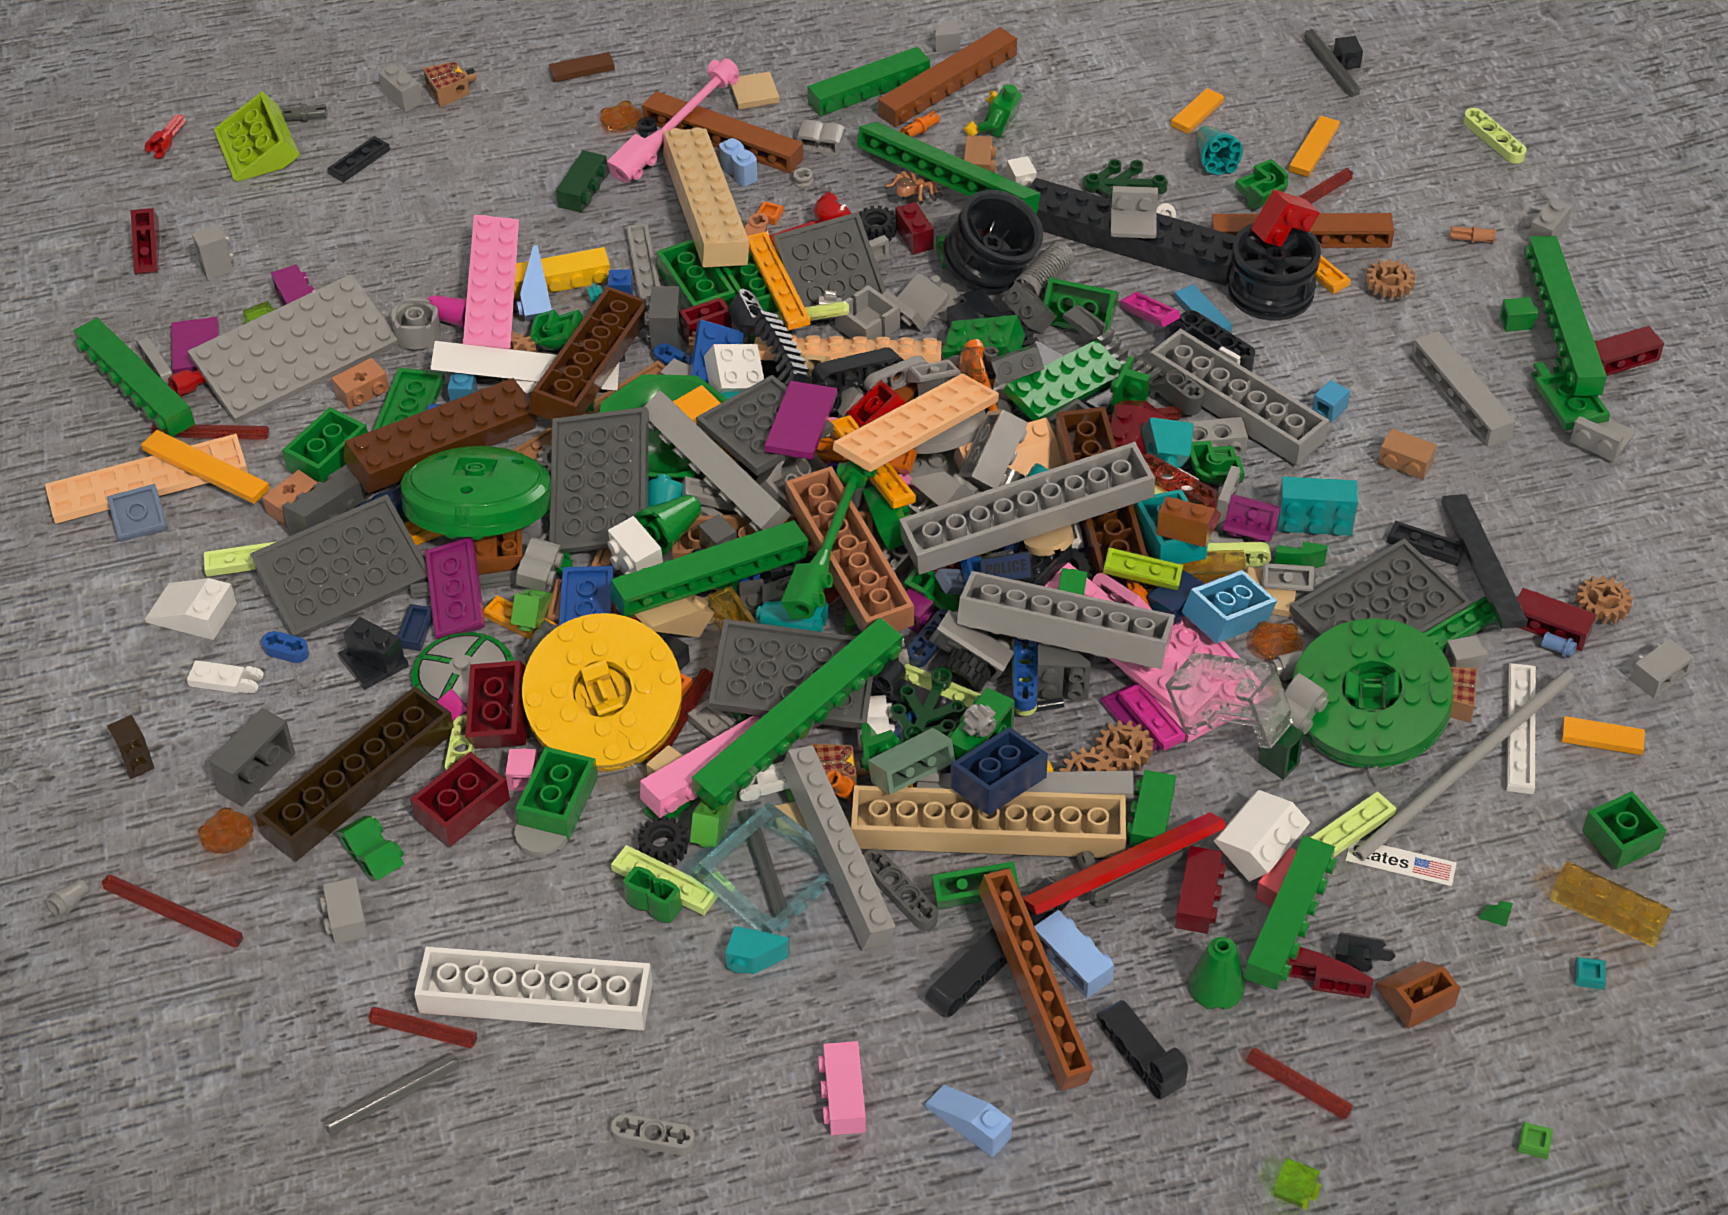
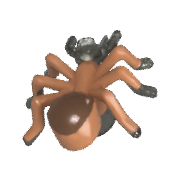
M902 171L896 175L892 183L885 185V189H889L897 184L896 193L907 202L923 204V188L927 187L929 188L930 198L934 202L937 201L933 193V186L935 194L942 197V193L938 190L937 182L922 175H918L919 179L916 180L915 172L910 171L909 175Z

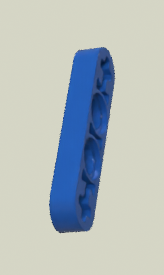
M1014 637V706L1021 711H1030L1037 704V642ZM1024 643L1028 644V649H1023ZM1023 659H1026V660H1030L1031 663H1030V664H1022V663H1020L1019 661H1020V660H1023ZM1023 677H1026V678H1030L1031 681H1030V682H1021V681H1019V679H1020V678H1023ZM1028 692V699H1023V693Z

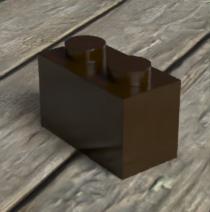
M132 715L107 725L117 756L130 779L155 769L144 735Z

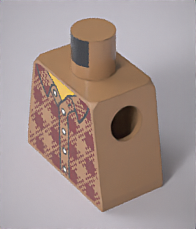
M457 62L423 68L425 85L440 107L469 94L468 83L477 80L473 68L462 71Z
M1450 667L1453 677V709L1451 718L1471 723L1475 707L1477 668Z
M810 744V746L813 745L826 775L830 771H838L842 776L851 778L855 785H857L856 776L870 775V771H866L863 767L861 759L854 760L852 746Z

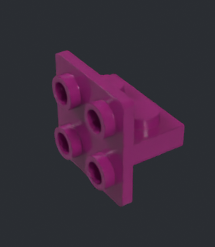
M1233 494L1222 529L1232 536L1240 537L1245 535L1251 537L1255 542H1270L1278 528L1277 522L1281 506Z

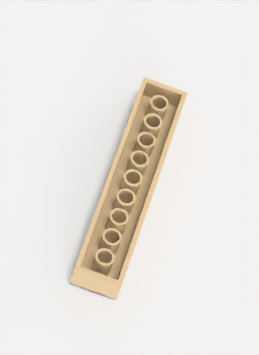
M699 127L686 130L678 128L664 130L663 156L702 267L748 265L749 239L707 130Z
M854 785L851 830L860 849L1077 857L1079 854L1084 857L1083 852L1091 851L1096 858H1110L1125 851L1126 796L1025 791L988 815L953 789L905 787L890 795L877 786Z

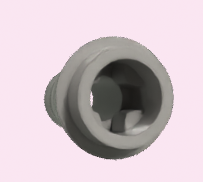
M79 879L66 887L50 893L49 898L46 900L48 909L56 917L67 916L78 902L89 893L88 886Z

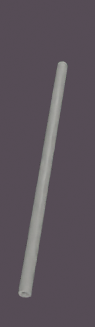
M1564 670L1355 849L1354 855L1360 861H1364L1571 683L1574 680L1572 672Z

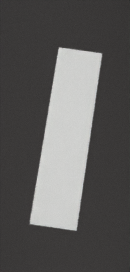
M435 341L430 370L539 382L557 355ZM619 363L601 389L617 391Z

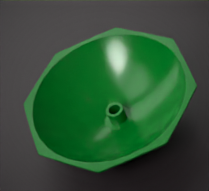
M642 374L603 400L600 404V413L644 407L659 390L669 399L675 401L701 385L720 403L728 399L699 376ZM649 427L648 477H657L659 474H665L671 478H685V476L693 478L696 476L697 473L688 465L691 460L687 457L683 460L673 451L676 447L673 443L668 445L658 436L661 433L658 428L653 431Z

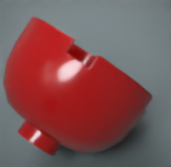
M829 191L819 198L813 209L814 218L819 223L852 213L844 204L838 203L836 201L838 197Z

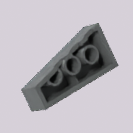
M344 465L330 474L328 481L324 483L319 481L313 485V490L309 493L302 492L296 496L295 502H286L282 505L289 536L354 509L356 505L371 497L374 492L367 493L348 465Z

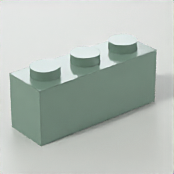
M931 728L869 759L871 782L891 795L937 772L955 761L952 739Z

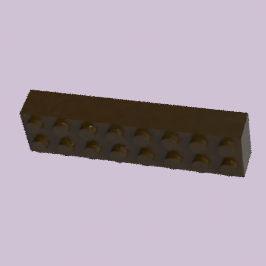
M414 686L257 811L254 815L260 833L295 862L298 861L451 736L452 728H454L451 712Z

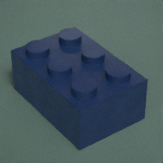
M1008 727L951 763L950 788L990 815L1047 778L1048 753Z

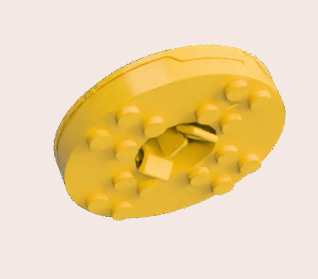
M601 613L584 615L567 621L551 631L538 644L525 669L522 698L532 732L544 748L546 746L595 758L597 772H611L622 770L626 766L629 768L630 765L634 766V763L638 764L644 761L666 742L679 718L682 686L676 659L668 645L656 632L635 619L617 614Z

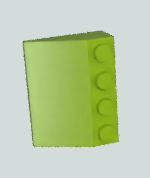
M261 91L213 129L233 179L236 182L283 169L300 156L279 106L264 91Z

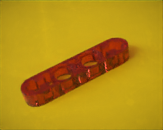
M1152 454L1142 455L1155 477V485L1167 492L1180 490L1182 486H1191L1193 488L1191 490L1182 489L1189 502L1211 508L1217 507L1218 493L1215 489ZM1171 475L1173 478L1163 479L1161 476Z

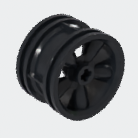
M999 190L980 191L966 201L958 215L957 221L947 233L942 245L943 259L952 275L970 289L983 288L987 294L1004 293L1009 291L1014 285V280L1027 268V264L1032 261L1043 242V228L1033 209L1020 198ZM977 229L989 231V234L981 237ZM1004 240L1010 249L1002 250L1001 241Z
M1254 223L1245 226L1238 232L1233 242V266L1230 270L1228 294L1233 304L1242 312L1263 320H1287L1304 313L1311 306L1315 295V275L1319 268L1321 247L1317 238L1310 231L1306 232L1292 227L1283 245L1279 247L1264 242L1251 229ZM1285 269H1289L1295 273L1288 274V272Z

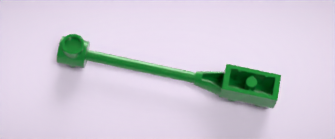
M849 459L848 462L839 463L837 476L842 483L846 484V487L822 547L810 563L796 564L781 600V604L791 620L809 619L814 616L817 607L825 605L824 588H831L833 584V577L829 572L831 549L855 489L863 488L868 478L875 477L876 469L869 472Z

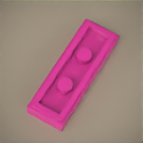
M1137 291L1119 301L1121 309L1162 328L1180 318L1179 310Z
M1139 683L1119 692L1118 699L1139 724L1149 731V735L1162 751L1185 741L1186 735Z

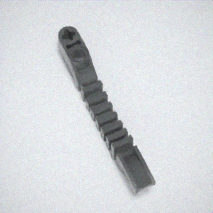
M1079 305L1063 314L1062 318L1080 333L1086 345L1097 340L1121 364H1125L1129 356L1134 357L1133 370L1150 375L1149 396L1152 399L1161 395L1187 415H1196L1201 411L1204 389L1185 373L1172 370L1164 376L1159 366L1153 370V365L1150 362L1144 366L1145 361L1142 358L1136 362L1137 355L1134 352L1127 356L1129 348L1126 345L1120 349L1122 340L1119 337L1112 341L1115 331L1110 328L1105 332L1106 324Z

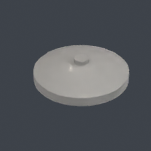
M985 410L978 412L913 449L916 450L917 454H930L952 450L970 443L975 439L986 416Z

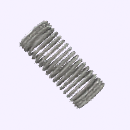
M1053 242L1014 280V283L1020 282L1021 284L1022 279L1023 285L1026 286L1025 280L1030 289L1035 291V294L1040 297L1047 289L1048 278L1057 279L1074 262V254L1071 248L1063 242ZM1052 249H1056V250L1060 251V252L1065 256V258L1067 259V263H1066V260L1064 259V257H1063L1059 252H1057V251H1055V250H1052ZM1053 252L1059 254V255L1062 257V259L1064 260L1065 263H1063V261L1061 260V258H1060L1058 255L1054 254Z

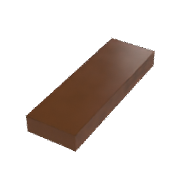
M610 52L551 63L549 64V70L553 81L559 82L615 70V65Z

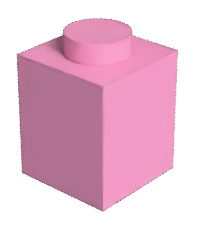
M509 749L506 768L508 790L524 791L538 763L536 749Z

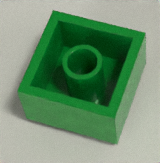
M1631 791L1588 811L1582 831L1614 869L1617 870L1659 850L1667 829L1637 795Z

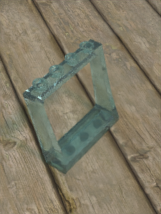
M768 801L707 855L689 874L721 898L758 931L772 933L776 929L780 933L792 922L788 918L792 913L797 917L809 906L805 902L809 897L814 901L826 890L822 886L826 881L830 885L832 884L828 871L826 870L778 916L771 919L717 870V867L763 826H768L823 863L810 832Z

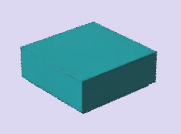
M1577 957L1575 961V986L1604 990L1606 985L1605 961Z

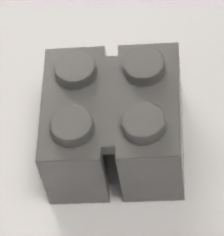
M869 285L855 293L853 299L849 297L844 300L849 304V313L847 315L835 316V327L851 339L856 336H864L867 339L876 340L877 337H887L900 328V307Z

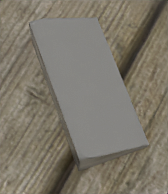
M950 360L908 367L906 381L908 383H920L958 376L961 374V371Z
M1263 563V589L1313 592L1314 566Z

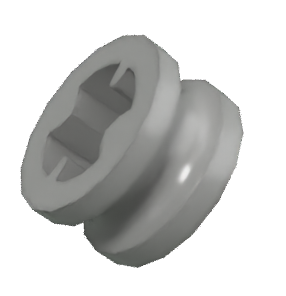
M803 167L794 171V185L796 187L804 189L812 186L813 172L811 169Z

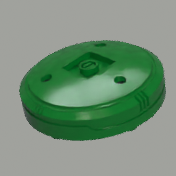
M492 446L453 448L423 459L404 474L401 480L402 508L406 517L423 529L443 534L448 538L470 537L478 540L485 536L519 530L542 518L550 507V475L541 463L514 450Z
M1370 618L1353 620L1335 626L1317 637L1306 648L1294 670L1293 679L1300 673L1329 694L1327 706L1322 712H1317L1313 716V725L1304 735L1320 752L1340 763L1364 768L1365 765L1368 768L1370 766L1373 768L1376 766L1384 768L1405 763L1428 750L1443 734L1451 718L1453 709V677L1446 657L1428 636L1414 627L1401 622Z

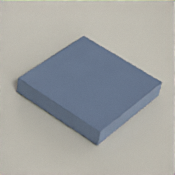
M155 484L107 496L119 542L168 530Z

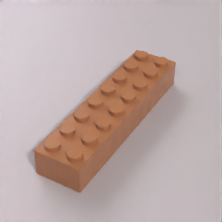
M832 466L786 481L787 503L816 553L822 547L845 489ZM851 500L830 552L829 572L833 577V584L861 633L879 617L896 631L914 626V605Z

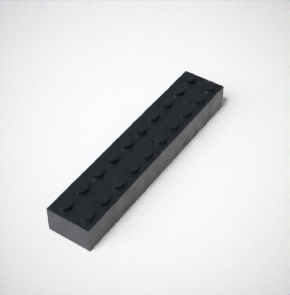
M1035 178L1029 187L1041 193L1036 215L1045 233L1226 286L1229 282V274L1233 266L1232 250L1235 235L1156 213V238L1112 237L1111 199L1039 178Z

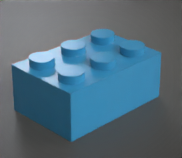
M1243 570L1191 589L1182 613L1202 630L1209 639L1217 644L1267 624L1277 600Z

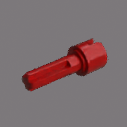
M175 114L162 131L153 133L145 143L146 152L151 153L153 150L156 152L154 158H162L172 147L173 137L186 123L184 115Z
M186 369L170 375L168 378L171 389L180 397L196 391L197 385L206 382L198 370L191 372Z

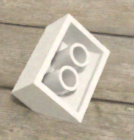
M1257 790L1226 825V828L1214 839V842L1250 882L1269 873L1310 822L1293 802Z

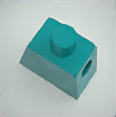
M1150 417L1142 428L1148 460L1151 464L1163 465V474L1165 476L1177 475L1178 467H1182L1190 457L1194 423Z

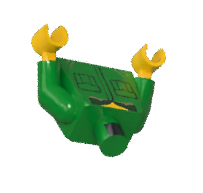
M1012 84L1004 85L998 94L994 90L989 92L990 96L985 98V100L991 106L984 121L979 122L978 126L973 120L967 123L963 129L968 136H974L980 131L981 133L989 132L1001 138L1017 115L1023 97L1022 93L1017 91L1016 86Z

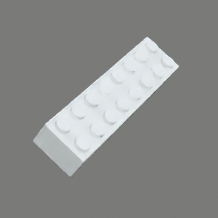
M426 947L414 995L418 1011L423 1014L644 1030L653 981L650 963Z

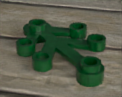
M1113 159L1109 161L1108 168L1098 174H1087L1082 179V185L1087 192L1097 193L1100 191L1111 200L1112 189L1108 186L1158 188V194H1164L1168 186L1166 177L1161 174L1153 176L1152 179H1129L1143 172V162L1140 160L1131 161L1129 169L1114 178H1108L1112 174L1121 172V161Z
M939 667L932 671V688L923 707L915 694L916 690L913 686L904 685L900 688L901 701L908 703L917 718L915 724L912 725L906 715V707L904 705L894 704L891 707V719L898 722L903 730L901 733L902 742L931 728L946 736L951 731L956 730V723L951 719H945L941 724L925 729L929 722L950 715L954 718H960L965 713V704L960 700H954L949 705L934 709L942 691L947 690L952 684V673L949 669Z

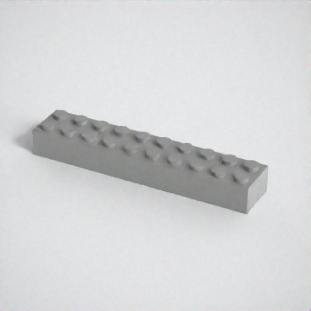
M1133 442L899 519L901 538L920 575L1152 498L1155 494V477L1136 443Z

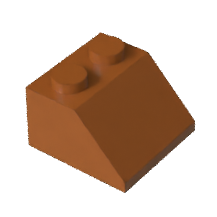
M1166 496L1158 513L1157 535L1206 547L1221 517V513L1215 508Z

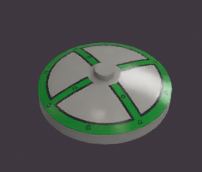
M476 632L447 635L428 645L419 654L412 669L413 687H418L436 702L450 689H453L467 705L470 664L514 661L510 650L501 641L492 636Z

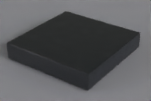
M347 648L338 652L339 659L364 690L409 667L408 660L404 657L387 674L349 654Z

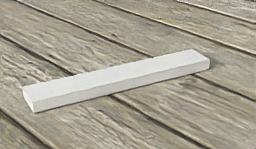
M1509 663L1507 719L1535 696L1536 666ZM1535 714L1507 737L1506 791L1534 794Z

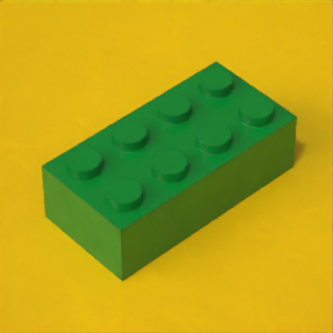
M693 239L656 251L658 272L668 286H679L680 302L683 309L722 297L727 306H729L736 296L734 289L719 267H702Z

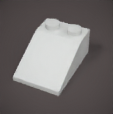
M210 578L168 583L146 616L145 622L214 640L237 604L232 585Z

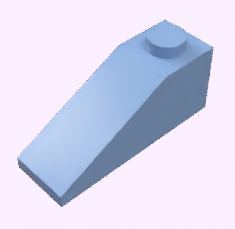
M538 245L532 248L520 292V301L516 302L518 313L524 316V321L534 320L535 315L552 310Z
M943 1085L925 1103L927 1109L992 1158L1011 1139L1012 1119L984 1100Z

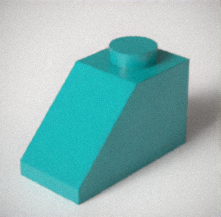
M734 926L725 952L726 969H731L736 973L756 974L788 958L790 954L789 937Z

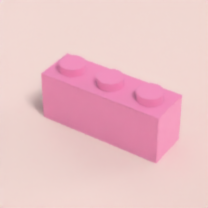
M858 1041L823 1044L824 1055L818 1056L819 1072L826 1075V1081H821L822 1099L828 1098V1106H823L824 1124H830L831 1135L866 1133V1115Z

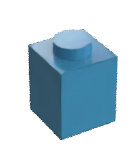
M451 373L448 385L450 401L478 391L474 374Z
M1330 380L1314 395L1312 410L1327 418L1331 423L1348 408L1350 390Z

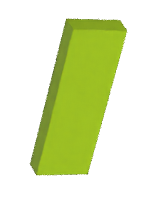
M1108 548L1103 573L1178 591L1183 565Z

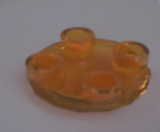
M621 101L617 106L603 108L600 111L602 125L614 131H623L637 126L638 121L643 116L641 111L632 106L630 101Z
M965 347L959 357L958 369L961 371V374L963 373L979 383H985L986 371L981 368L978 347Z
M1262 621L1257 625V630L1253 633L1251 640L1254 649L1268 659H1275L1276 656L1302 650L1303 645L1302 638L1298 633V627L1293 623L1284 625Z
M225 807L220 809L217 815L198 829L201 844L208 851L230 853L237 851L248 843L252 838L254 827L252 821L246 815L234 812L232 808Z

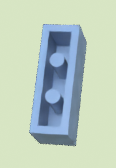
M1058 910L1034 926L1048 960L1086 999L1112 982L1114 964L1111 958L1106 954H1102L1095 947L1092 939L1087 935L1084 936L1077 929L1071 918L1065 917Z

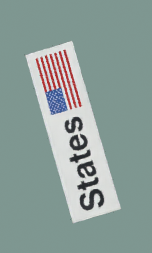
M1358 840L1348 848L1346 861L1452 886L1457 862L1381 845L1364 861H1360L1354 855V850L1365 841Z

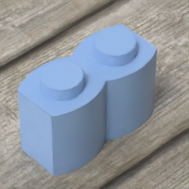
M734 138L719 144L721 167L726 173L733 175L734 180L744 187L758 181L757 160L752 152L744 149L743 144Z

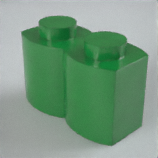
M634 866L623 879L625 898L632 907L642 911H649L651 916L665 923H671L682 910L680 889L673 882L657 878L650 870Z

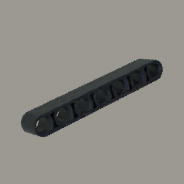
M1048 876L1029 894L1058 881ZM1070 900L1039 915L1028 910L1033 925H1037L1058 910L1060 912L1064 910ZM994 927L927 991L925 1001L946 1017L953 1016L1008 963Z

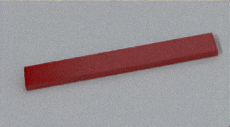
M1211 812L1204 814L1023 897L1025 906L1031 912L1039 915L1226 828L1225 821Z

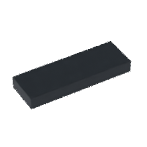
M373 136L328 167V174L344 183L390 151V146L385 141Z
M1396 520L1386 542L1394 545L1405 538L1422 555L1455 566L1459 565L1464 554L1460 541Z

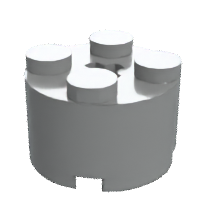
M417 297L406 299L403 305L398 307L397 304L393 308L391 318L400 348L405 350L423 348L429 350L434 348L435 341H438L441 336L439 315L435 304L433 306L429 300Z

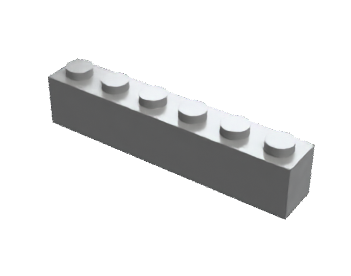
M1439 331L1414 339L1412 358L1488 447L1511 439L1516 423L1514 417L1502 406L1500 400L1495 398L1489 391L1487 385L1477 377L1475 371L1466 364L1462 356L1450 345L1449 341Z

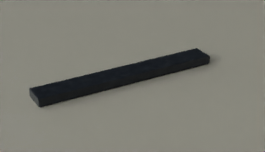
M1467 494L1442 496L1441 503L1500 628L1526 627L1527 618Z

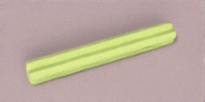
M841 301L805 307L810 320L847 315L849 313V304ZM773 312L779 317L778 320H782L783 324H785L780 312Z

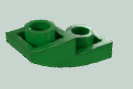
M1303 542L1302 549L1277 545L1274 564L1314 566V568L1325 566L1328 545Z

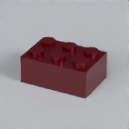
M521 660L470 664L465 738L473 744L475 749L526 745L527 716L522 698V684L526 667Z
M470 751L411 797L410 803L414 818L448 847H451L509 801L510 796L507 780Z

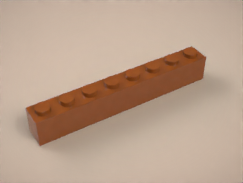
M1001 27L995 29L878 99V116L896 128L1016 56L1017 37Z
M655 91L642 105L643 117L656 119L657 127L662 128L688 102ZM698 105L675 127L681 130L695 127L706 129L713 147L719 149L720 143L734 138L743 144L744 149L755 155L758 163L789 174L804 159L803 142Z
M1320 213L1310 232L1317 238L1321 248H1392L1394 225L1391 213ZM1212 214L1211 228L1236 236L1245 226L1254 223L1259 214Z
M1010 868L986 874L983 876L979 888L980 896L1060 1091L1087 1084L1094 1069Z

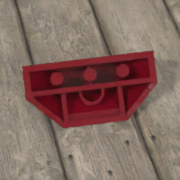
M1122 400L1115 405L1110 425L1116 448L1135 442L1146 463L1149 465L1150 462L1144 444L1142 428L1150 417L1165 419V415L1148 401Z

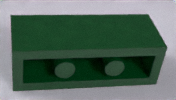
M581 151L556 189L558 208L580 213L584 211L585 207L591 203L595 192L599 191L604 178L608 177L609 166L607 165L606 155Z

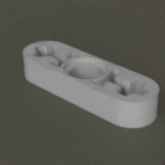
M148 336L137 340V347L145 362L167 385H170L168 378L173 374Z
M920 355L911 357L871 373L865 379L864 386L869 391L882 380L891 389H899L911 384L906 381L908 367L927 364L928 362ZM902 372L897 380H893L896 373Z
M620 1114L611 1123L613 1138L619 1144L680 1156L691 1153L695 1148L694 1131L687 1125L631 1114ZM625 1125L630 1126V1129H627L625 1133L620 1132V1129H623ZM640 1127V1136L637 1137L636 1132L639 1133L638 1128ZM651 1129H657L662 1133L656 1140L647 1139L645 1134ZM667 1133H670V1136H671V1137H668V1142H666V1141H667ZM682 1136L686 1137L687 1140H684L682 1144H677V1140H680Z

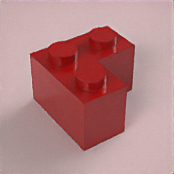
M1273 189L1251 229L1264 242L1281 247L1292 227L1309 232L1320 212L1306 199Z

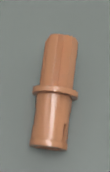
M1474 225L1472 228L1452 226L1450 229L1451 239L1469 240L1471 243L1486 242L1494 244L1496 229L1476 228Z

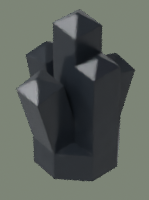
M1340 932L1335 959L1367 972L1373 968L1372 961L1368 958L1391 962L1396 955L1392 949L1384 948L1386 946L1384 939Z

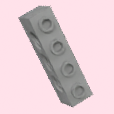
M1242 417L1190 422L1194 423L1192 442L1211 440L1212 447L1233 446L1236 455L1246 454L1248 436Z

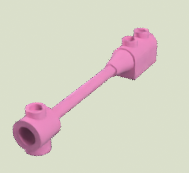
M724 58L721 62L713 60L707 69L711 81L665 126L646 138L634 134L607 161L611 176L623 183H628L632 178L635 180L640 179L643 174V168L646 165L653 166L657 161V151L663 143L664 130L675 128L716 87L724 89L729 83L732 85L737 84L740 76L735 63L727 58Z

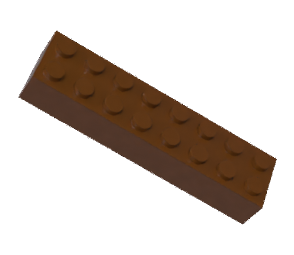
M606 286L532 390L529 413L551 421L555 418L583 415L645 325V312H648L646 300Z
M511 378L346 440L344 461L367 493H371L401 481L404 474L413 465L438 452L459 447L492 446L536 428L537 415L529 413L530 398L516 380Z
M1105 407L1057 412L1054 432L1063 465L1116 448ZM1133 504L1079 522L1088 557L1091 559L1092 566L1094 567V576L1098 573H1103L1108 548L1147 556ZM1106 574L1121 585H1126V578Z

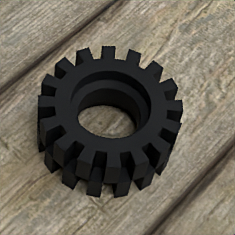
M873 205L870 206V209L865 207L863 211H859L869 241L885 235L890 242L895 237L896 215H894L892 210L889 211L887 207L882 209V206L879 205L878 208H874Z
M956 648L950 651L941 667L951 671L953 682H957L960 686H964L974 692H980L991 676V671L987 666H984L982 661H978V658L975 656L972 657L969 653H964Z
M663 816L662 820L658 821V818L654 817L653 823H650L648 820L645 822V827L641 826L639 829L638 844L640 852L667 865L672 863L673 866L677 865V859L682 861L684 854H687L686 829L680 821L676 823L675 818L671 817L667 821V816ZM663 837L673 840L670 845L664 847L652 844L656 839Z

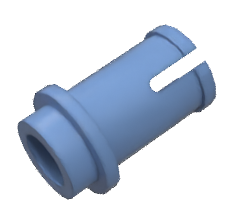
M1546 632L1541 647L1561 653L1566 658L1567 656H1573L1577 643L1573 642L1572 638L1567 640Z

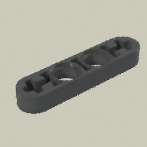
M879 849L866 851L863 856L876 885L915 927L923 931L933 929L938 922L936 906L883 851ZM894 876L899 881L894 885H889L884 882V879ZM905 894H911L916 899L911 903L902 901L901 897ZM921 913H922L924 916L930 915V918H929V919H928L927 917H922V918H921Z

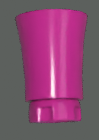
M441 295L429 296L427 300L430 301V304L433 306L435 304L437 307L439 321L464 328L467 298H452Z

